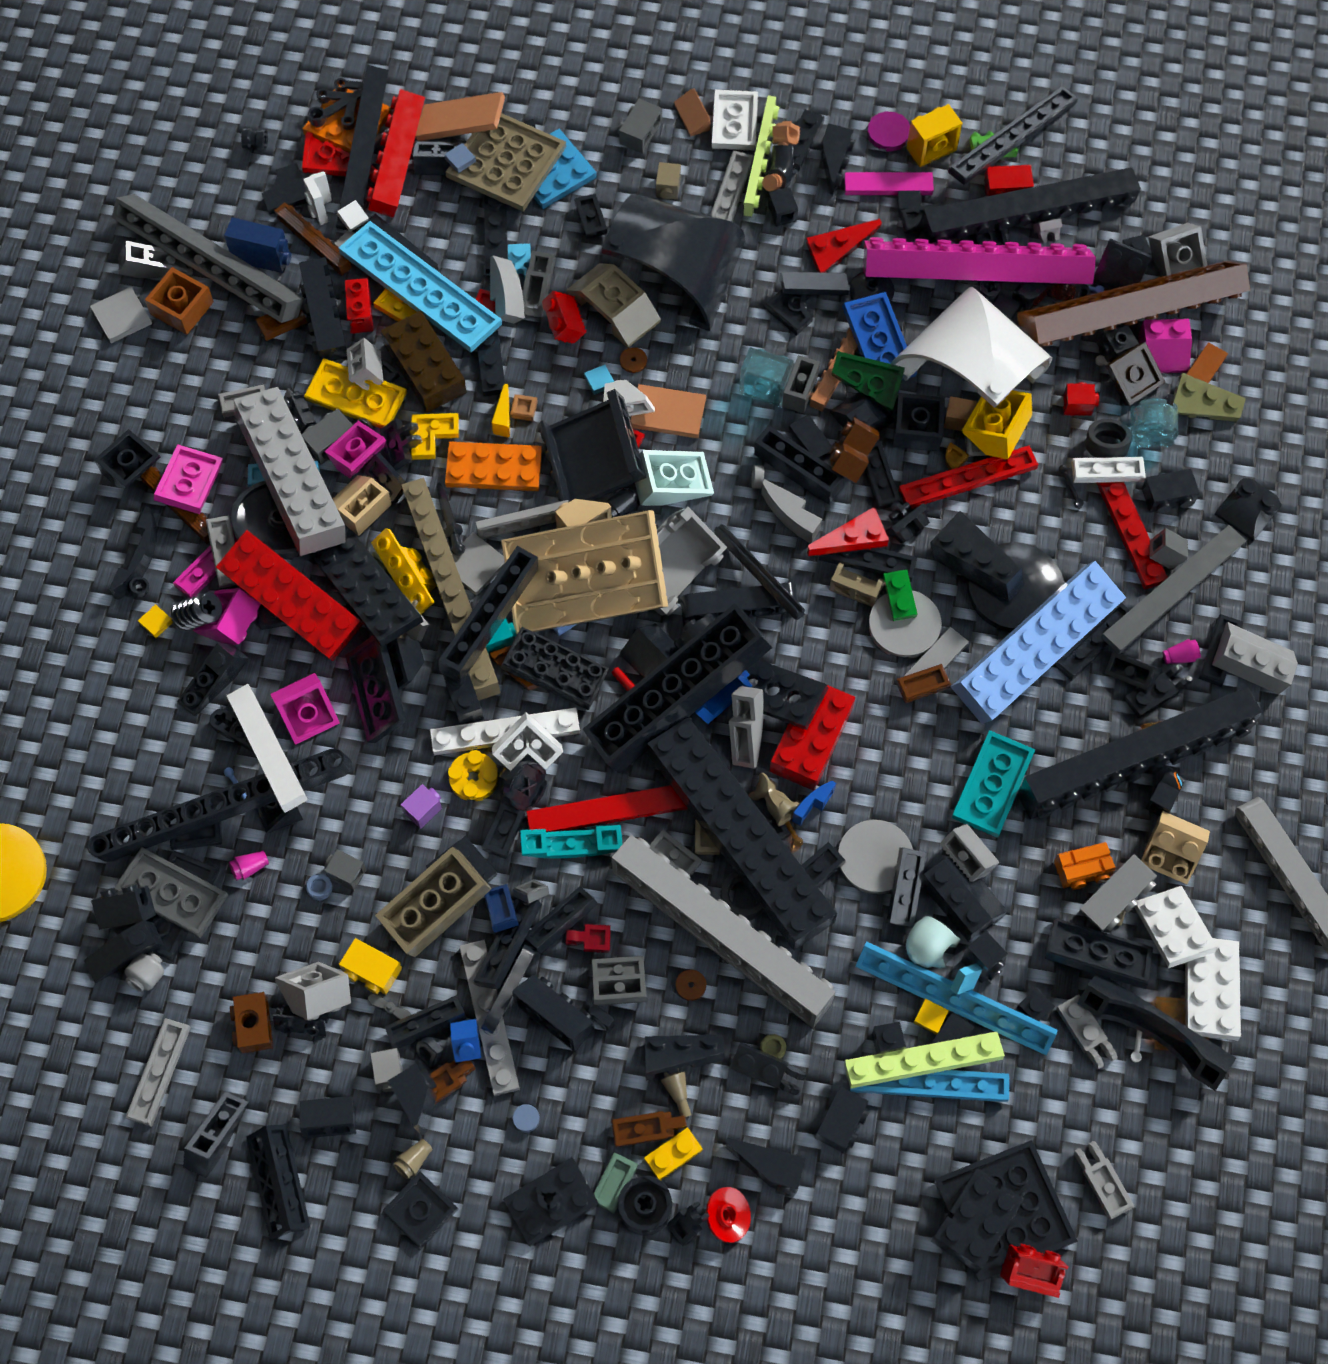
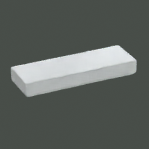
M1143 457L1073 458L1071 462L1074 483L1144 482L1146 478Z

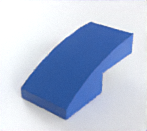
M830 781L810 793L794 811L792 821L801 826L813 806L822 811L833 795L836 783Z

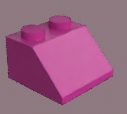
M1189 319L1143 320L1138 333L1139 344L1146 342L1160 372L1188 373L1190 370L1192 345Z
M357 421L324 452L339 472L351 478L375 454L384 448L386 439L365 424Z
M240 588L216 590L214 594L221 601L223 608L221 616L215 622L194 628L193 631L220 643L239 645L246 638V631L250 623L256 619L261 604Z
M315 673L270 694L295 745L340 723Z

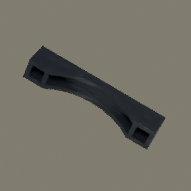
M1096 974L1088 983L1077 1003L1099 1018L1128 1025L1152 1037L1173 1053L1186 1067L1192 1077L1214 1091L1217 1090L1236 1060V1057L1110 978Z

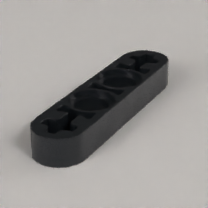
M527 945L523 946L481 1029L490 1034L494 1033L513 997L512 991L519 985L536 952L535 949Z

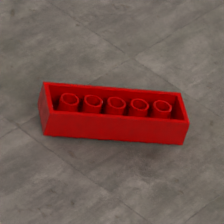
M248 530L243 533L216 566L218 570L331 661H334L363 625L357 617Z

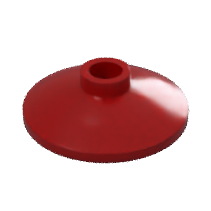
M724 1187L716 1190L710 1196L706 1206V1213L709 1214L707 1220L709 1229L717 1239L723 1242L732 1243L739 1241L746 1235L750 1226L751 1212L749 1204L744 1195L735 1188Z

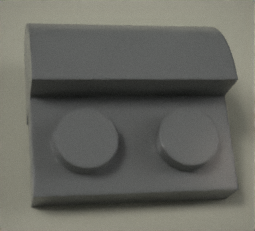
M643 956L592 959L595 1005L647 1002Z

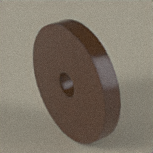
M628 348L620 356V365L627 372H640L647 365V355L640 348Z
M685 970L677 977L676 991L685 1000H697L706 991V979L697 970ZM693 983L694 987L690 988L688 984Z

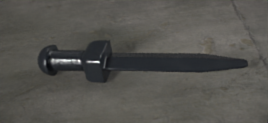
M438 483V500L446 523V528L443 531L445 537L451 539L452 553L460 556L465 552V546L462 545L460 540L463 529L460 524L455 523L447 493L441 483Z

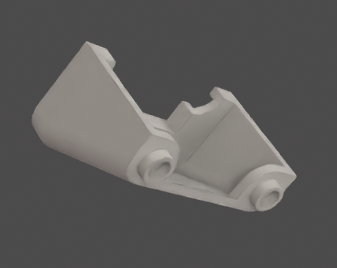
M689 507L673 513L657 529L658 547L660 548L662 572L664 574L668 607L654 609L660 615L667 614L669 616L678 607L676 603L680 593L705 566L710 564L715 566L724 557L722 553L727 548Z

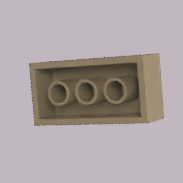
M451 847L375 916L405 953L416 957L492 888L465 856L456 848Z

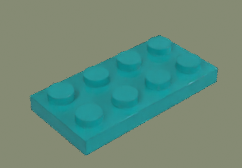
M989 730L954 810L952 819L998 838L1035 749Z

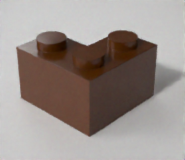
M854 417L851 423L847 422L841 431L842 438L839 443L834 442L829 454L831 455L832 470L857 483L868 465L867 456L879 439V432Z

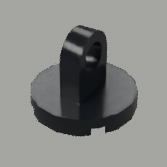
M529 760L519 763L511 771L503 767L499 777L506 780L504 784L506 802L519 810H526V807L536 805L543 797L547 787V781L545 780L546 770L540 764Z

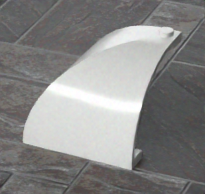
M970 287L910 343L891 364L905 367L903 379L906 381L927 360L938 363L972 384L978 390L977 393L995 408L1025 377L1033 384L1048 369L1052 362V357L976 289Z

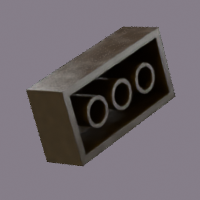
M422 311L381 330L385 348L426 413L467 393L465 378Z

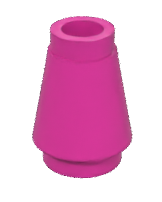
M1187 639L1162 651L1166 665L1195 662L1196 659L1201 658L1199 645L1196 640L1190 641V639Z
M264 851L237 856L229 862L231 872L236 881L240 879L244 881L264 868V866L269 865Z

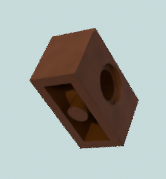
M265 992L233 997L234 1005L230 1006V1016L236 1025V1030L232 1031L234 1047L238 1046L242 1054L273 1049L269 998ZM248 1019H257L256 1024L252 1028H245V1023Z

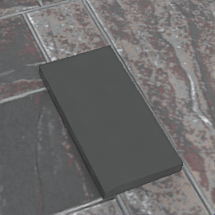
M143 847L140 848L114 887L116 891H121L122 887L136 883L138 887L148 885L156 915L199 938L203 936L228 897L227 892Z

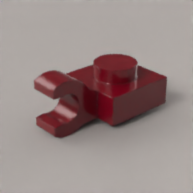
M585 924V932L568 930L566 945L577 946L584 944V952L609 953L611 925Z

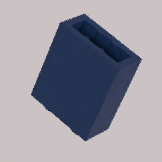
M231 218L224 234L229 252L251 266L283 273L286 265L288 266L291 262V252H289L288 240L285 238L283 229Z

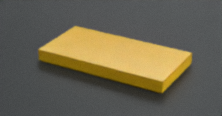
M323 358L304 398L306 401L333 411L339 409L343 415L354 419L365 418L371 425L381 429L394 420L407 394V390L384 380L380 385L373 383L372 380H366L365 383L369 385V390L362 389L355 382L349 381L348 367Z

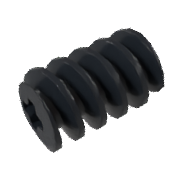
M208 592L175 603L171 608V618L175 626L187 631L215 622L221 616L223 608L219 598L215 594Z

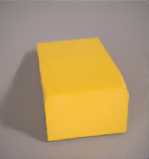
M504 384L492 419V431L494 435L509 438L508 384Z

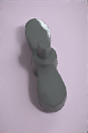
M371 994L368 997L371 1005L385 1009L386 1013L395 1015L399 1020L412 1015L408 1010L396 1007L394 1003L385 1001L379 995Z

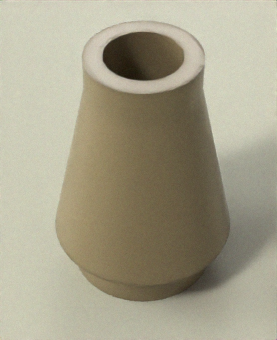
M421 1139L418 1143L397 1156V1161L393 1166L401 1176L409 1179L417 1174L433 1149L425 1140Z

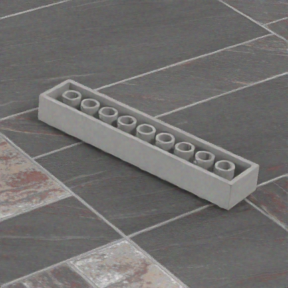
M630 835L612 856L613 874L806 1024L814 1028L833 1003L836 993L833 990V985L824 978L818 979L814 976L812 969L805 963H798L792 959V954L786 948L775 946L765 932L761 930L757 932L750 926V921L744 916H736L730 911L731 908L726 902L721 899L716 900L710 896V891L700 883L696 885L692 882L688 873L683 869H675L669 864L670 860L662 853L656 854L649 849L650 845L640 837L636 839Z

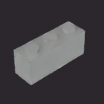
M1134 854L1079 911L1101 932L1106 928L1111 931L1120 922V919L1117 917L1124 910L1129 913L1137 905L1138 901L1135 898L1141 892L1146 895L1156 885L1153 880L1157 875Z

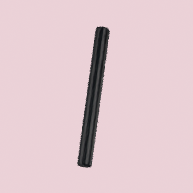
M723 524L715 527L714 534L795 620L803 617L805 609Z

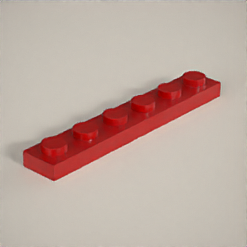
M1028 445L1013 450L1009 459L990 457L901 485L898 491L903 502H908L911 506L909 509L920 506L922 503L928 504L1036 470L1038 463Z
M1096 482L1144 590L1160 585L1168 577L1162 564L1150 558V538L1125 483Z

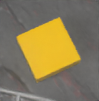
M156 604L138 620L139 624L155 638L161 635L173 623L172 618Z
M925 998L914 1024L937 1035L949 1010Z

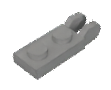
M1079 994L1059 1005L1056 1009L1083 1053H1086L1094 1066L1100 1069L1104 1067L1102 1058L1094 1049L1095 1047L1100 1045L1107 1058L1111 1061L1117 1059V1054L1112 1045L1107 1041L1108 1038L1092 1013L1077 1004L1081 997Z
M1092 1141L1088 1143V1147L1098 1163L1091 1166L1085 1153L1080 1148L1074 1150V1155L1107 1217L1111 1220L1135 1206L1108 1158H1105L1097 1143Z

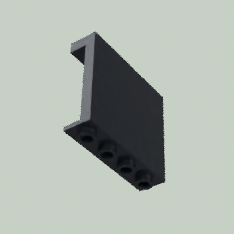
M616 389L607 392L609 400L550 426L544 420L540 421L542 426L540 434L542 440L547 445L546 457L552 464L551 476L558 487L556 495L559 502L565 500L571 502L574 499L593 501L646 478L624 397Z

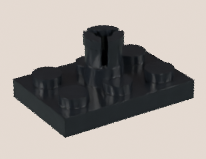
M573 1157L503 1198L529 1247H532L600 1205Z

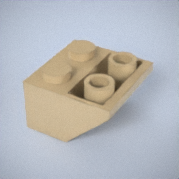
M357 475L333 498L344 524L358 536L392 505L389 492L371 477Z
M1162 811L1141 861L1152 870L1188 884L1208 843L1210 831Z

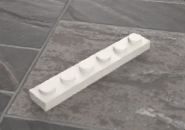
M576 708L530 714L554 738L580 734ZM522 716L430 729L434 756L492 747Z

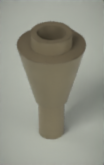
M678 1068L677 1073L668 1075L665 1072V1078L661 1079V1082L674 1102L677 1103L680 1115L685 1117L691 1116L692 1114L686 1100L685 1071L680 1073Z

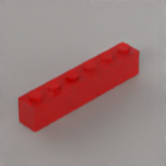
M400 89L398 96H393L390 109L393 110V114H388L385 127L389 128L388 133H383L380 145L384 146V149L378 152L376 163L379 164V168L374 169L371 182L375 183L374 188H369L366 198L367 201H370L368 207L370 211L394 218L425 100L423 96Z

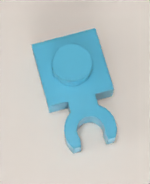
M508 244V260L512 261L517 274H523L525 279L531 258L530 244Z

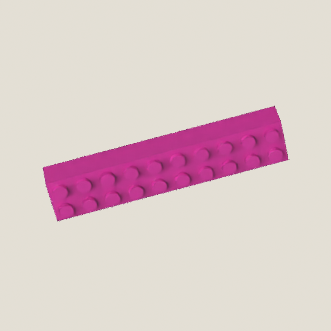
M872 237L870 241H864L863 270L865 277L1093 284L1096 256L1089 248H1086V245L1074 244L1073 248H1068L1058 243L1050 244V247H1041L1040 243H1028V246H1019V243L1005 242V245H996V242L984 241L982 245L968 240L960 241V244H951L950 240H938L937 243H928L929 240L915 239V242H906V239L893 238L892 242L883 241V238Z

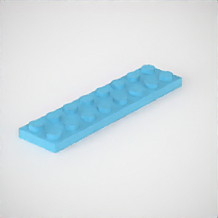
M371 221L339 247V253L416 312L422 311L428 321L469 352L475 350L502 325L501 318Z

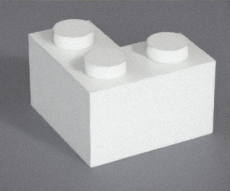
M527 712L492 746V755L510 771L527 754L534 758L543 768L547 769L563 753L562 745Z

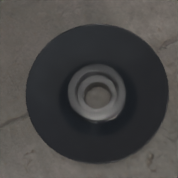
M861 272L851 281L850 296L852 300L886 292L889 302L894 297V284L889 277H865V273Z

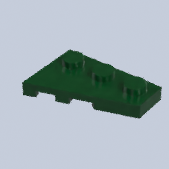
M838 351L832 369V376L893 413L905 367Z

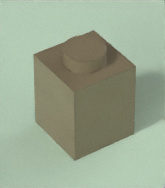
M659 162L656 197L678 200L681 164Z

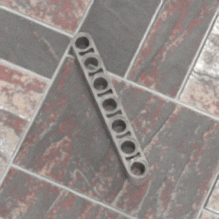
M1256 797L1235 808V814L1240 824L1328 954L1327 893L1262 798Z

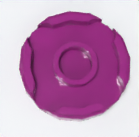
M881 112L870 120L867 136L869 141L878 149L883 148L886 151L900 150L907 144L910 124L903 115L897 112Z

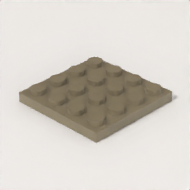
M501 113L497 129L472 133L465 143L467 149L476 157V162L460 173H457L450 165L446 171V177L524 212L566 149V141Z

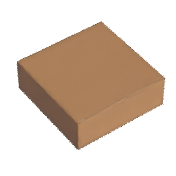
M515 394L510 413L511 418L534 421L538 402L537 397Z

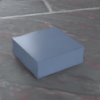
M463 143L445 154V159L457 173H460L476 162V157Z

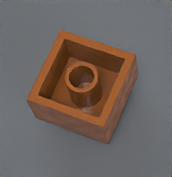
M173 267L170 268L145 299L150 315L186 335L214 303L208 286Z

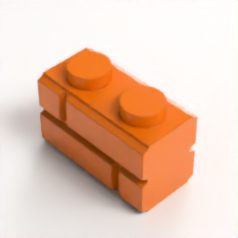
M1106 842L1057 854L1054 860L1063 888L1071 887L1072 890L1083 888L1087 885V882L1095 881L1096 884L1107 882L1116 868Z

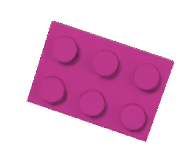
M177 444L154 493V501L200 514L222 466L223 458Z

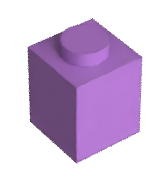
M422 784L401 804L403 813L421 829L442 809L441 797L433 788L428 790Z

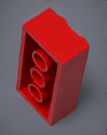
M827 685L828 691L808 729L805 730L788 724L770 763L769 772L813 791L816 790L853 710L856 698Z

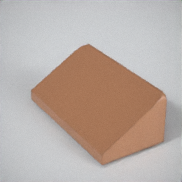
M694 88L674 101V105L690 137L710 130V118Z

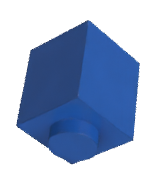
M477 1020L450 1023L455 1062L480 1059L481 1047Z

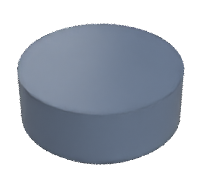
M315 874L308 879L306 890L312 899L321 901L330 896L332 883L326 875Z
M528 1104L519 1106L513 1114L515 1127L524 1133L534 1131L540 1122L537 1109Z

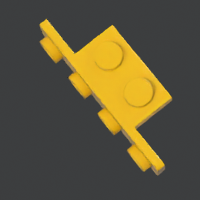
M385 528L371 544L397 587L411 603L414 600L418 601L415 608L420 614H423L434 603L429 593L436 587L433 574L425 567L421 560L422 557L416 549L400 546L392 531Z

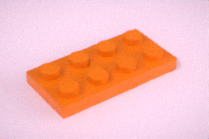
M449 442L445 485L446 487L539 491L542 446Z

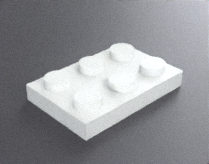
M715 90L712 149L755 150L758 92Z
M1182 886L1137 900L1138 903L1135 909L1168 968L1216 952L1217 946Z

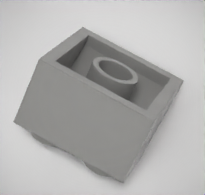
M1185 223L1148 237L1152 259L1162 276L1207 266L1201 226Z
M316 962L275 977L276 984L291 1011L305 1020H315L321 1014L338 1011L342 1006L351 1003L348 974L321 962Z

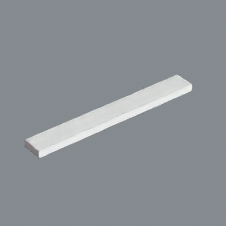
M249 684L228 694L227 698L283 811L287 812L307 801L308 799Z

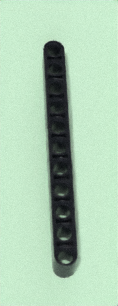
M336 748L290 763L303 791L344 777L352 769L351 759ZM341 758V763L337 767H333L334 762ZM318 767L317 772L310 776L311 770ZM265 773L96 834L88 841L87 850L92 856L101 861L111 862L136 853L141 847L147 849L278 801L271 785L270 789L263 793L264 787L270 784ZM247 793L246 798L240 802L242 794ZM223 801L222 807L216 810L217 805ZM200 810L199 815L193 819L194 813ZM176 818V823L170 827L171 821ZM153 827L152 832L147 836V831ZM129 836V840L124 844V839ZM106 844L105 850L100 853L101 847Z

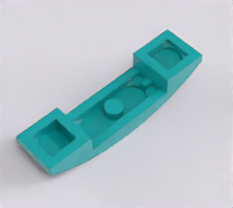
M621 825L596 826L595 830L546 832V829L520 830L522 856L589 857L617 852L623 845Z

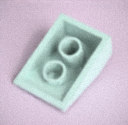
M642 450L640 453L646 474L645 479L635 482L640 505L662 506L714 494L703 452Z

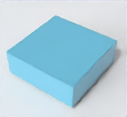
M606 365L584 373V377L594 395L604 391L605 383L614 382Z
M977 963L959 969L952 983L951 990L958 995L974 989L983 969Z

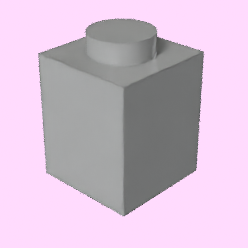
M397 1048L371 1053L375 1085L378 1090L383 1089V1092L393 1091L388 1080L402 1072L400 1054Z

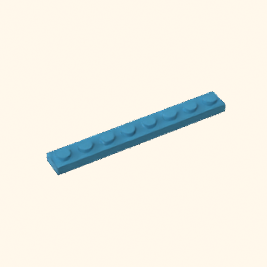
M867 941L855 966L1044 1055H1047L1057 1035V1029L975 991L969 990L956 995L951 990L953 981Z

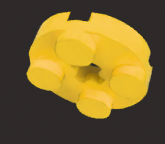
M472 750L469 753L460 755L453 761L448 770L451 789L463 800L481 801L489 797L496 789L498 781L497 766L489 756L482 754L480 751ZM470 772L479 773L477 781L473 779L467 780Z

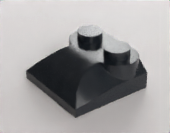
M1243 478L1214 515L1254 541L1280 510L1282 504L1276 494L1251 478Z

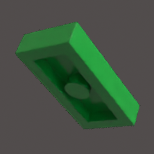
M901 570L884 573L883 580L892 620L898 621L917 617L918 613L908 571Z

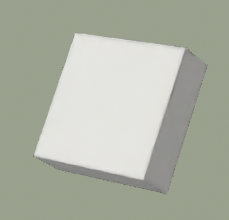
M356 200L337 211L338 217L349 232L361 226L369 219Z

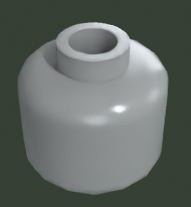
M152 952L148 955L142 953L135 957L125 969L127 977L125 981L127 984L139 992L151 990L164 974L161 958Z

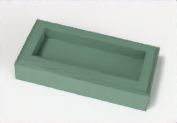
M614 1152L594 1192L600 1204L599 1207L615 1214L618 1208L620 1191L628 1181L632 1180L638 1167L637 1163Z

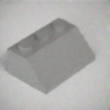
M1227 622L1212 665L1280 694L1292 684L1298 663L1294 651Z

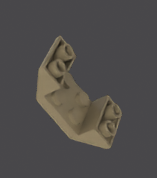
M599 263L566 289L569 295L575 296L574 299L581 306L588 302L612 324V334L627 348L661 322V318L646 293L614 264Z

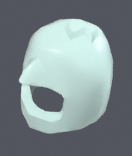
M925 916L911 929L906 942V950L914 964L925 968L935 967L941 969L946 968L943 960V954L948 947H956L961 940L940 921Z

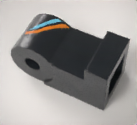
M1168 767L1145 809L1158 816L1161 815L1162 811L1170 813L1186 780V776Z

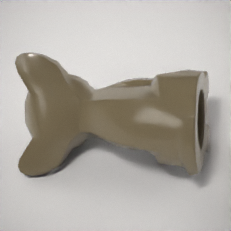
M760 773L756 790L749 793V797L753 800L765 798L769 813L776 820L777 826L780 827L793 818V813L800 803L790 801L783 792L776 790V782L769 779L765 773Z

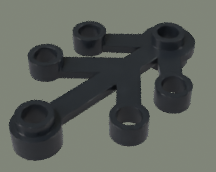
M338 78L334 81L335 91H328L324 88L319 89L316 92L319 103L325 104L330 100L338 101L325 109L321 107L311 108L308 111L310 124L314 127H322L326 122V118L346 107L345 115L341 119L342 127L345 130L354 129V114L357 100L361 99L364 78L362 82ZM348 89L356 90L352 93L346 92Z

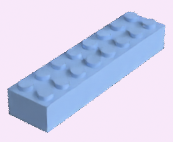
M1096 561L1084 566L957 680L951 688L981 724L992 721L1126 597Z

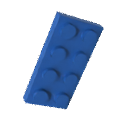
M886 292L843 304V311L861 357L891 364L907 347ZM917 371L910 378L915 377Z

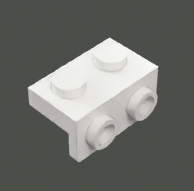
M323 171L312 174L304 179L307 191L304 195L309 204L308 210L311 217L317 218L320 225L328 223L324 204L332 201L327 177Z

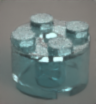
M1153 398L1140 401V406L1136 408L1134 405L1131 407V434L1137 447L1147 448L1150 445L1169 447L1174 445V440L1179 435L1178 406L1175 403L1172 406L1167 404L1165 399Z

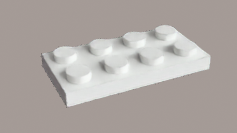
M1212 938L1217 946L1215 953L1185 963L1186 1027L1202 1037L1238 1041L1241 1037L1239 941Z

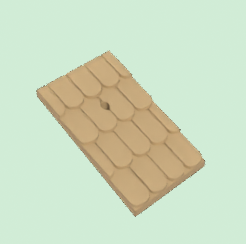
M648 510L501 540L505 563L517 546L538 557V571L512 608L516 634H518L521 627L537 632L668 607L654 511Z

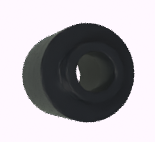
M622 488L605 503H609L611 506V517L613 518L629 514L637 507L636 501L638 498L631 489L626 490Z

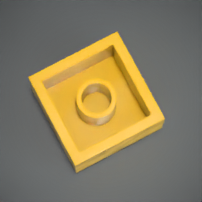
M949 104L937 107L932 112L923 116H917L911 121L906 149L919 167L957 150L962 121Z

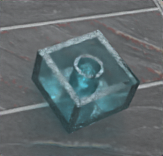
M750 347L740 372L739 394L782 407L783 393L793 370L794 361L786 356H777L763 349Z

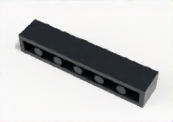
M519 546L514 549L440 657L439 669L441 673L460 684L462 683L538 571V557Z

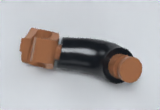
M783 121L782 123H777L776 126H772V145L774 146L772 147L771 166L762 181L764 189L768 192H773L776 189H785L792 180L794 164L793 146L789 145L798 143L800 127L791 121Z

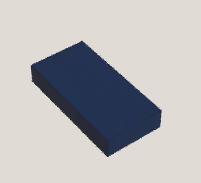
M508 884L492 888L484 897L494 933L518 926Z

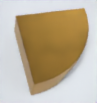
M950 442L945 454V463L947 468L952 470L961 467L968 460L969 455Z

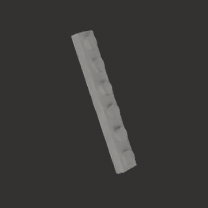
M485 940L461 945V955L494 1096L518 1091L520 1087L503 1016L493 1034L481 1029L498 996L496 989L479 987L473 981L488 953Z

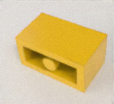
M356 938L339 963L342 971L348 974L349 980L356 982L358 979L365 983L364 987L374 994L381 992L387 995L402 970L399 961Z

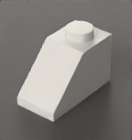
M627 380L605 383L603 402L609 400L607 392L616 389L624 397L629 416L655 412V407L647 396Z

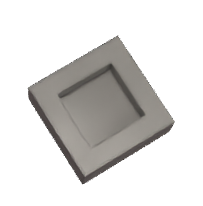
M1061 218L1033 224L1034 233L1038 234L1041 243L1047 242L1048 233L1052 235L1053 241L1059 240L1060 228H1062Z

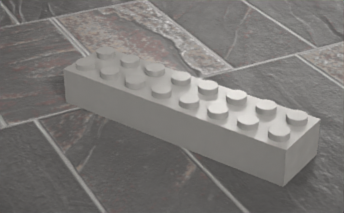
M275 387L233 399L235 418L299 555L303 556L345 543V524L279 388Z

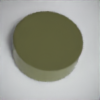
M770 1034L761 1041L760 1050L782 1059L786 1052V1043L781 1036Z

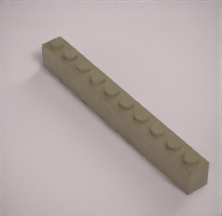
M423 477L402 484V489L455 637L471 614L472 608ZM485 647L469 671L478 700L500 694L499 683Z

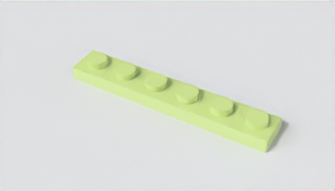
M774 96L767 97L744 201V216L752 217L754 208L758 209L760 195H757L758 190L762 191L763 188L762 181L764 177H761L762 172L766 173L768 159H765V156L770 155L772 142L769 141V138L773 137L772 126H776V124H773V119L777 120L779 114V106H776V97Z
M992 1032L845 1060L844 1066L850 1089L999 1061L1003 1060L1005 1055L998 1033Z

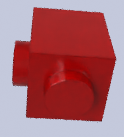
M1084 382L1076 384L1067 383L1063 394L1064 415L1092 416L1094 408L1099 405V393H1095V384Z

